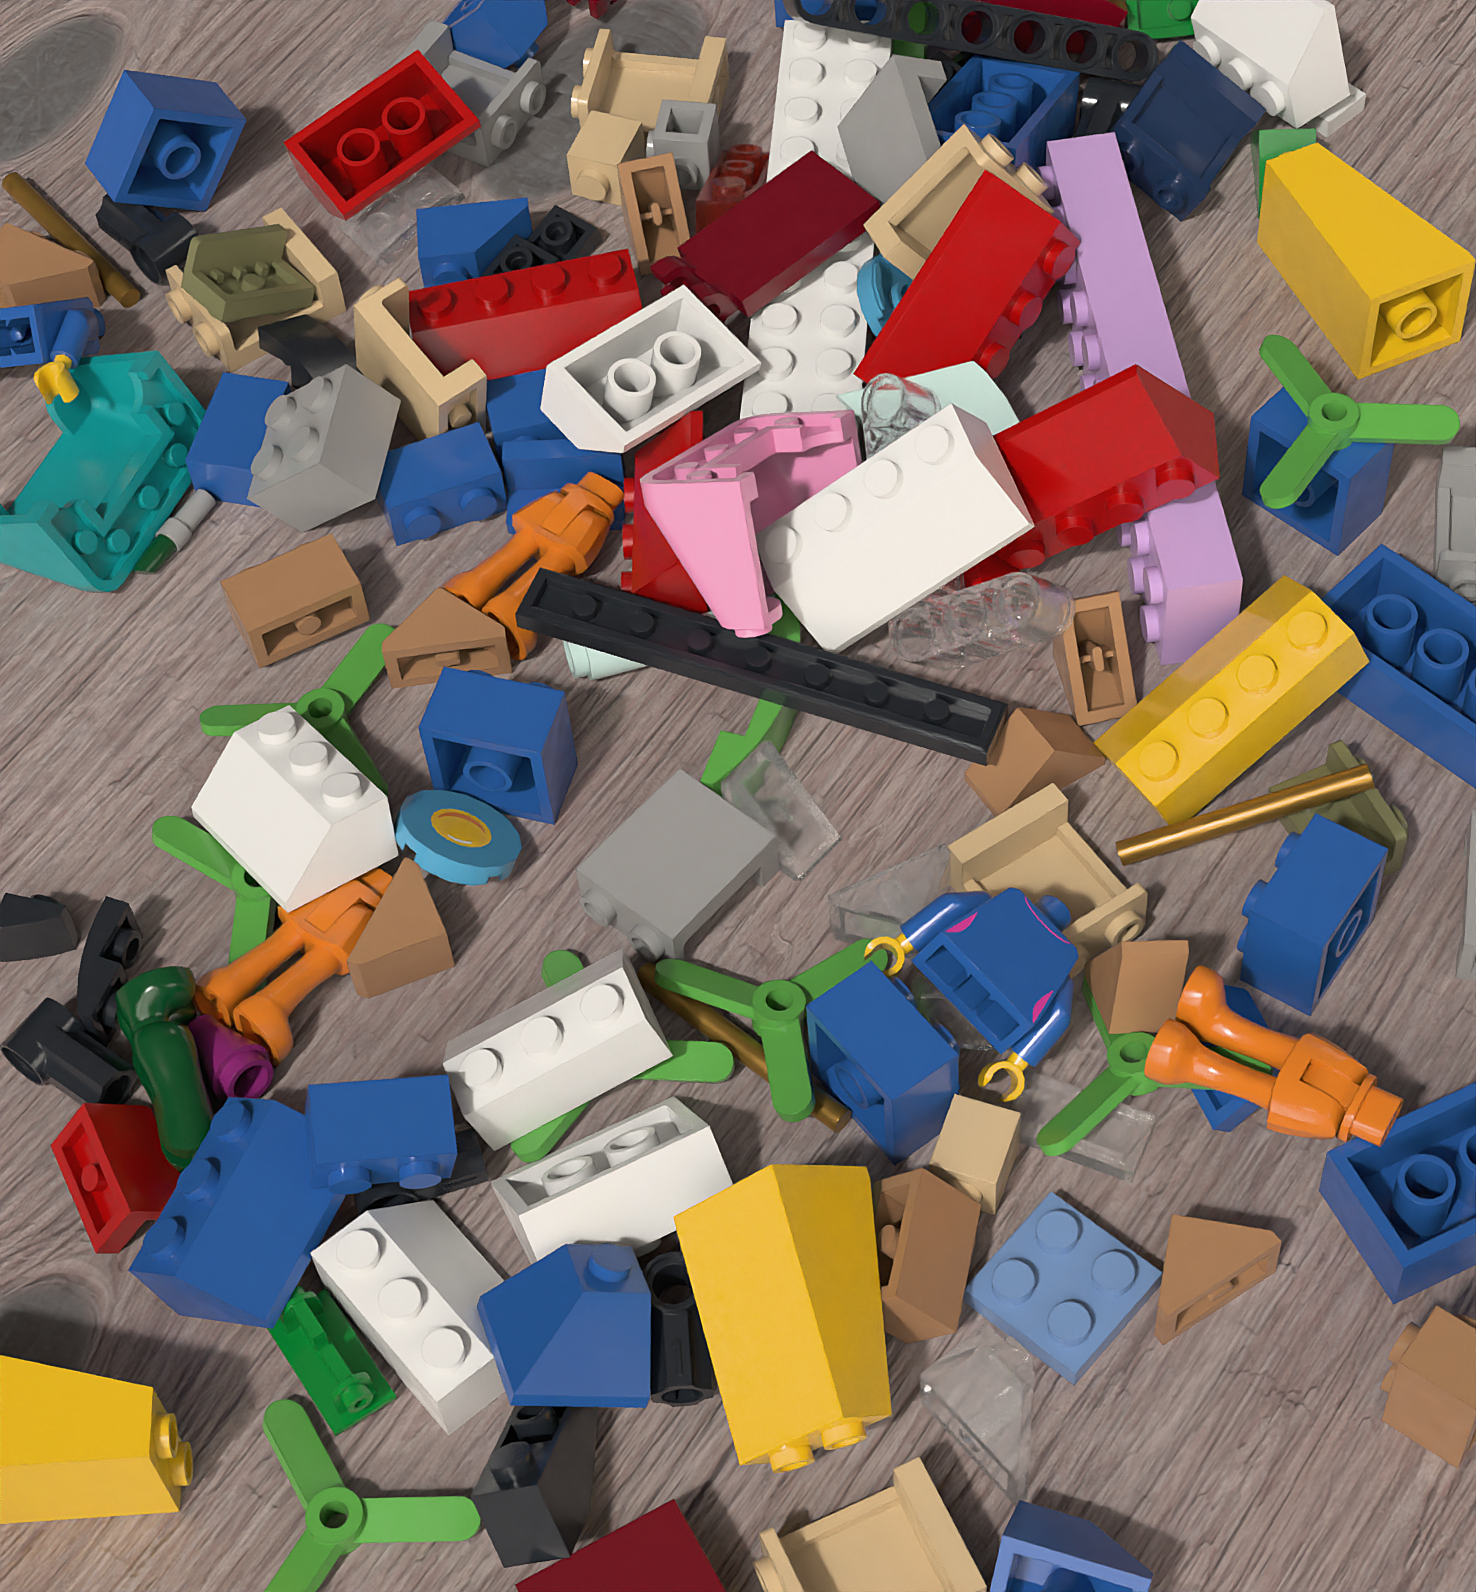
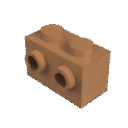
M332 533L312 542L301 544L287 553L257 566L243 569L238 574L220 581L231 618L259 669L370 620L361 583Z
M924 1168L875 1181L872 1189V1203L884 1331L906 1344L956 1333L959 1317L963 1309V1296L971 1255L976 1243L975 1235L981 1204Z
M1436 1306L1422 1327L1411 1321L1405 1327L1390 1352L1388 1359L1393 1364L1380 1386L1381 1390L1389 1394L1382 1421L1458 1469L1476 1442V1321L1465 1315H1452L1441 1307Z

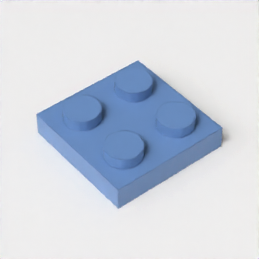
M1050 1192L965 1287L963 1302L1075 1386L1161 1286L1163 1272L1056 1194Z

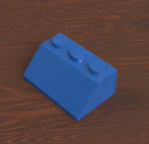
M228 1097L224 1106L213 1117L210 1130L190 1164L180 1174L177 1187L156 1223L147 1231L142 1247L128 1269L129 1272L178 1315L269 1329L274 1328L312 1258L310 1253L320 1244L346 1194L330 1192L329 1187L312 1189L305 1115L276 1100Z

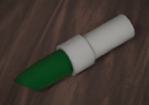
M198 489L174 517H169L155 533L156 538L145 549L135 564L132 573L153 575L166 563L174 552L178 553L192 537L191 532L216 505L214 498L205 490Z

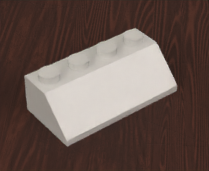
M951 403L757 533L755 537L758 555L774 591L825 651L838 654L1034 528L1035 525L987 423Z

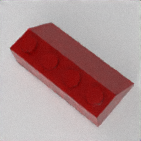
M984 170L853 374L871 387L974 361L991 379L997 378L1007 366L1010 351L1024 329L1032 326L1039 317L1043 300L1056 280L1063 277L1071 268L1075 259V251L1081 242L1061 221L996 175Z
M628 249L409 291V324L413 341L443 377L473 359L487 375V381L546 369L547 365L642 310L639 289Z
M1134 364L993 435L1035 525L1034 528L1002 547L993 555L1020 570L1039 566L1045 559L1073 546L1086 544L1094 536L1120 524L1136 521L1144 513L1172 500L1188 497L1196 489L1220 479L1214 413L1139 365Z

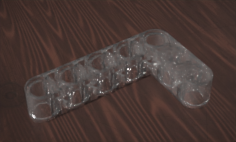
M890 373L879 374L871 379L861 397V415L867 459L939 412L941 404L937 394L930 388ZM1024 572L1010 573L965 588L962 573L889 620L890 642L893 652L899 659L940 671H953L1056 638L1063 634L1071 625L1075 615V601L1072 593L1066 586Z

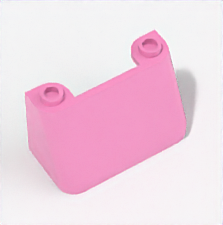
M854 410L770 413L743 418L733 422L640 478L646 509L720 625L726 629H734L737 637L748 638L766 634L773 629L772 624L783 616L780 600L768 597L775 591L758 555L755 535L862 463Z

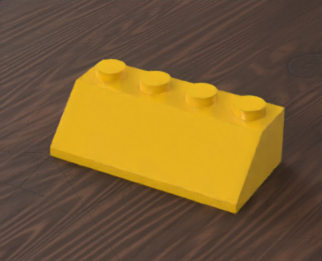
M1283 575L1094 741L1093 744L1167 825L1192 818L1365 667L1369 660L1355 633L1312 590Z

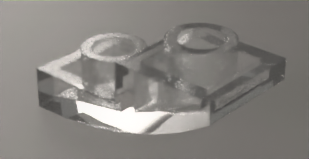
M428 163L349 218L341 226L340 230L384 269L417 233L416 209L459 205L466 196Z

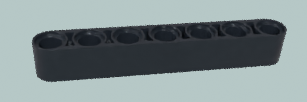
M783 0L786 12L794 20L806 24L1076 71L1082 74L1116 80H1143L1151 74L1158 62L1156 43L1148 34L974 0H875L877 3L875 16L865 24L855 14L856 0H824L821 8L813 14L808 13L803 8L801 0ZM922 2L929 11V22L923 31L915 33L908 23V14L915 3ZM973 11L981 20V32L974 41L969 43L962 35L961 24L963 18ZM1026 21L1033 30V41L1027 50L1021 52L1014 43V32L1020 23ZM1078 31L1083 36L1085 48L1083 54L1077 60L1072 61L1066 52V43L1069 36ZM1130 41L1135 48L1136 58L1131 67L1124 70L1118 62V52L1125 42Z

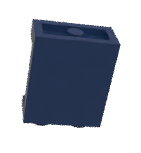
M1180 39L1153 69L1108 133L1115 132L1128 179L1150 196L1161 208L1167 210L1182 222L1206 198L1211 190L1210 184L1240 140L1258 123L1267 109Z

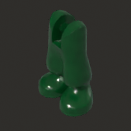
M168 966L144 972L121 987L115 996L118 1007L116 1014L119 1026L131 1044L134 1069L155 1109L161 1149L167 1161L182 1173L192 1161L210 1130L214 1111L203 1080L196 1041L192 1032L187 1027L197 1016L192 1000L197 988L194 975L190 968Z

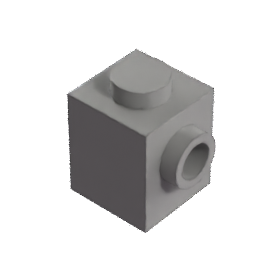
M662 99L655 130H650L648 134L646 158L673 152L680 189L712 191L721 154L717 104Z

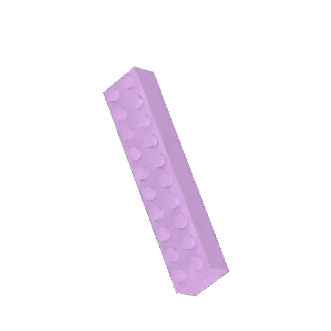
M1115 132L1047 141L1046 166L1037 167V173L1048 185V188L1042 195L1054 210L1052 216L1061 221L1081 242L1075 251V259L1071 268L1063 277L1056 280L1061 285V289L1057 291L1060 321L1062 324L1071 323L1073 331L1068 334L1071 363L1073 367L1082 366L1084 375H1080V392L1137 364L1191 398ZM1215 481L1196 489L1188 497L1172 500L1144 513L1136 521L1116 526L1120 547L1129 546L1132 555L1127 560L1132 594L1142 593L1145 604L1140 606V624L1144 641L1146 643L1155 642L1160 665L1187 661L1239 615L1243 577Z

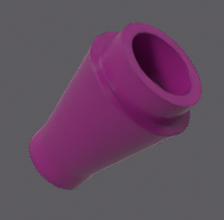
M209 1014L201 1015L189 1023L187 1027L195 1038L201 1069L218 1098L222 1100H227L228 1097L257 1099L266 1091L273 1078V1067L270 1063L269 1053L264 1047L224 1026L214 1016Z

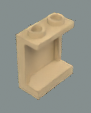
M600 28L594 48H587L584 54L582 85H575L571 97L572 117L579 118L580 129L591 110L642 121L645 148L649 131L655 130L662 99L717 104L719 119L730 80L727 38L705 36L699 59L617 52L613 48L611 29Z
M963 124L863 226L883 257L914 280L984 170L996 175L1052 215L1054 210L1042 195L1048 188V185L1031 166L1023 162L1016 168L1010 163L1014 159L1013 155L993 134L988 133L982 139L968 126Z
M282 208L263 216L264 226L280 224L288 231L282 259L316 287L311 307L288 310L278 315L265 314L242 318L237 322H221L212 317L205 307L181 288L183 272L177 265L165 270L171 287V291L166 293L165 297L172 313L181 324L189 321L193 326L194 336L202 351L207 357L216 354L230 373L268 353L259 348V326L307 314L323 324L347 311L338 272Z
M401 277L385 286L377 285L366 291L358 303L353 305L356 366L365 377L401 400L397 415L413 435L421 441L476 422L480 423L484 434H486L487 375L478 364L471 359L443 377L410 338L409 286Z
M1051 783L947 846V881L956 892L984 890L995 897L1011 887L1020 889L1033 904L1044 895H1051L1061 900L1069 909L1071 915V923L1062 934L1077 948L1079 957L1069 973V976L1072 978L1084 969V964L1089 962L1092 957L1121 941H1132L1141 932L1146 921L1148 892L1140 883H1136L1126 889L1067 822L1069 800L1054 783Z
M920 1457L893 1469L894 1486L781 1538H778L773 1527L759 1532L762 1558L753 1562L756 1575L764 1592H987V1586Z

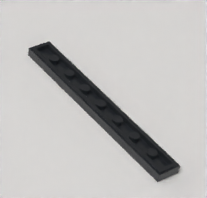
M541 567L515 613L517 627L986 767L1008 717L1007 703L767 633L756 637H737L734 629L722 627L716 618Z

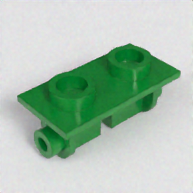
M296 1286L274 1328H267V1330L334 1435L338 1436L395 1400L397 1396L327 1289L316 1295L314 1292H306L302 1286Z

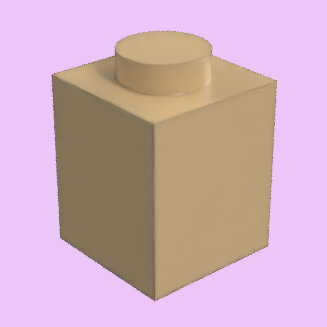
M595 110L590 111L567 153L572 195L622 206L617 164L646 158L642 121Z
M954 1094L929 1163V1172L981 1204L980 1211L996 1215L1020 1146L1021 1113Z

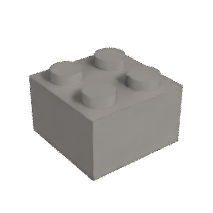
M347 364L322 377H315L309 384L287 395L277 397L270 405L265 416L267 429L262 447L251 464L253 478L247 499L302 533L374 500L401 400Z

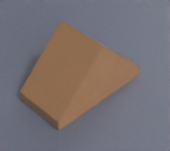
M673 152L617 164L624 223L640 276L651 274L650 266L666 256L674 255L681 258L677 247L690 239Z
M440 586L382 642V654L391 689L437 683L443 667L463 671L481 670L492 676L513 673L505 627Z
M1114 590L1055 602L1053 657L1075 723L1078 726L1122 718L1137 705L1119 591Z
M1017 707L1005 722L987 767L972 763L965 772V781L996 817L1051 783H1054L1061 790L1105 765V756L1068 714Z
M404 857L346 961L356 993L359 996L370 999L455 967L446 930L420 868L412 859Z
M1188 940L1121 941L1084 964L1086 981L1109 1034L1158 1032L1167 1019L1175 1020L1189 956Z
M1172 1214L1154 1332L1159 1342L1165 1345L1274 1274L1282 1242L1274 1231Z

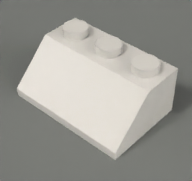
M1326 0L1198 1L1191 16L1196 39L1193 42V50L1252 98L1261 103L1267 109L1266 112L1272 116L1278 115L1298 129L1350 96L1335 6Z
M682 285L548 364L540 410L578 449L624 453L685 416L690 411L695 410L760 370L761 362L685 285Z
M290 705L278 711L268 713L259 720L233 733L191 807L194 818L287 913L399 856L387 796Z
M621 948L448 1041L443 1066L446 1074L449 1076L450 1084L463 1117L487 1144L496 1151L672 1057L673 1054L625 950Z
M674 1096L557 1150L538 1161L527 1164L491 1181L494 1192L531 1265L565 1244L598 1245L607 1243L616 1246H632L636 1257L643 1256L660 1245L661 1237L676 1231L673 1216L733 1185L710 1126Z
M433 1200L367 1210L310 1253L324 1289H327L333 1300L448 1436L505 1392L477 1310L480 1296L501 1284L504 1280Z

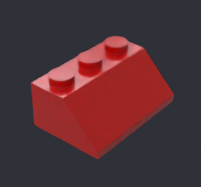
M417 49L283 143L300 179L329 214L347 221L481 127V123Z
M690 411L635 453V477L624 478L625 512L634 513L633 524H623L622 528L624 560H632V571L621 572V591L702 614L709 612V606L646 509L640 478L706 439L703 411Z

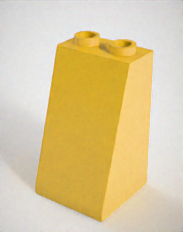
M1318 142L1294 151L1285 152L1278 157L1266 161L1257 243L1358 380L1460 342L1476 263L1470 252Z
M771 1164L673 1216L740 1466L770 1463L773 1473H784L800 1469L815 1461L812 1451L824 1446L825 1450H834L859 1443L867 1438L866 1426L892 1415L871 1181L867 1166Z
M0 1355V1524L180 1512L181 1486L190 1485L192 1482V1449L189 1441L182 1442L178 1435L175 1414L166 1412L153 1387Z

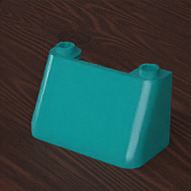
M158 350L81 357L78 366L74 369H69L79 388L78 396L68 403L63 401L60 394L53 399L50 405H47L45 401L47 412L63 433L10 508L6 511L0 504L1 564L91 593L111 592L117 590L124 583L145 549L155 537V533L164 524L192 482L185 459L206 413L204 407Z

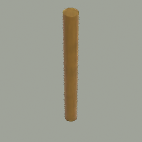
M12 172L5 176L2 181L3 189L62 247L71 251H82L94 260L99 269L102 286L124 308H130L139 301L140 292L19 173Z
M1365 763L1116 841V848L1122 865L1126 866L1375 788L1368 765Z
M647 962L638 970L636 975L646 992L710 1040L725 1045L733 1053L734 1058L769 1083L762 1044L708 1004L666 990L657 985L654 981L656 966L653 963ZM813 1083L816 1104L810 1115L833 1132H840L849 1122L852 1111Z

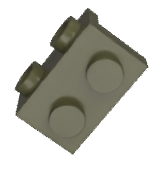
M280 224L193 237L190 242L181 282V288L205 307L212 317L221 322H237L242 318L265 314L278 315L288 310L311 307L316 289L311 282L282 259L288 231Z

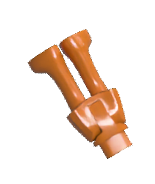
M588 472L577 484L567 483L560 489V492L554 490L533 500L512 515V526L516 533L508 543L473 569L450 578L441 588L505 627L510 657L515 660H523L535 648L538 633L517 627L515 613L539 568H545L572 577L584 573L595 560L603 546L610 526L614 522L613 511L624 500V493L614 483L594 472ZM531 557L538 560L509 588L495 596L505 582Z
M376 867L289 913L280 905L277 906L278 916L282 925L269 938L229 965L213 969L195 980L197 988L192 998L195 1008L201 1015H212L221 1024L230 1029L236 1026L239 1034L264 1047L269 1053L271 1065L277 1067L290 1054L293 1048V1036L288 1021L290 1014L314 988L334 974L346 975L350 973L346 961L393 877L379 867ZM300 951L304 954L295 964L265 988L252 995L255 989L271 973L295 953Z
M1203 965L1197 966L1189 977L1178 1003L1175 1020L1167 1019L1159 1029L1149 1050L1144 1069L1145 1077L1164 1085L1192 1083L1246 1099L1268 1110L1266 1129L1320 1140L1333 1139L1336 1136L1337 1139L1348 1142L1352 1135L1381 1147L1395 1123L1404 1102L1403 1098L1376 1087L1378 1077L1368 1073L1369 1071L1361 1062L1328 1039L1313 1032L1307 1033L1301 1038L1280 1033L1254 1023L1231 1010L1226 1002L1223 977L1217 971ZM1200 1041L1211 1043L1258 1060L1280 1070V1072L1275 1077L1250 1068L1208 1049Z

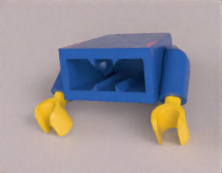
M89 297L0 308V368L47 363L34 373L36 386L47 405H50L58 394H60L65 403L71 402L78 396L79 388L69 369L76 368L81 357L98 354L100 349L99 340H101L105 333L103 315L96 308H93V302Z
M1011 887L995 897L984 890L944 893L900 925L902 933L893 939L888 936L873 939L866 947L864 961L880 949H887L895 955L897 959L896 964L883 972L888 979L893 976L897 977L901 973L905 960L904 956L913 949H916L919 953L911 960L913 964L1001 1055L1009 1048L1013 1050L1006 1061L988 1063L982 1068L978 1076V1085L984 1087L998 1069L1002 1068L1008 1072L1011 1078V1086L1000 1097L998 1102H1008L1021 1095L1025 1083L1023 1071L1029 1064L1036 1067L1071 1024L1074 982L1069 973L1079 957L1077 948L1062 934L1071 923L1069 909L1061 900L1054 896L1044 895L1033 904L1020 889Z

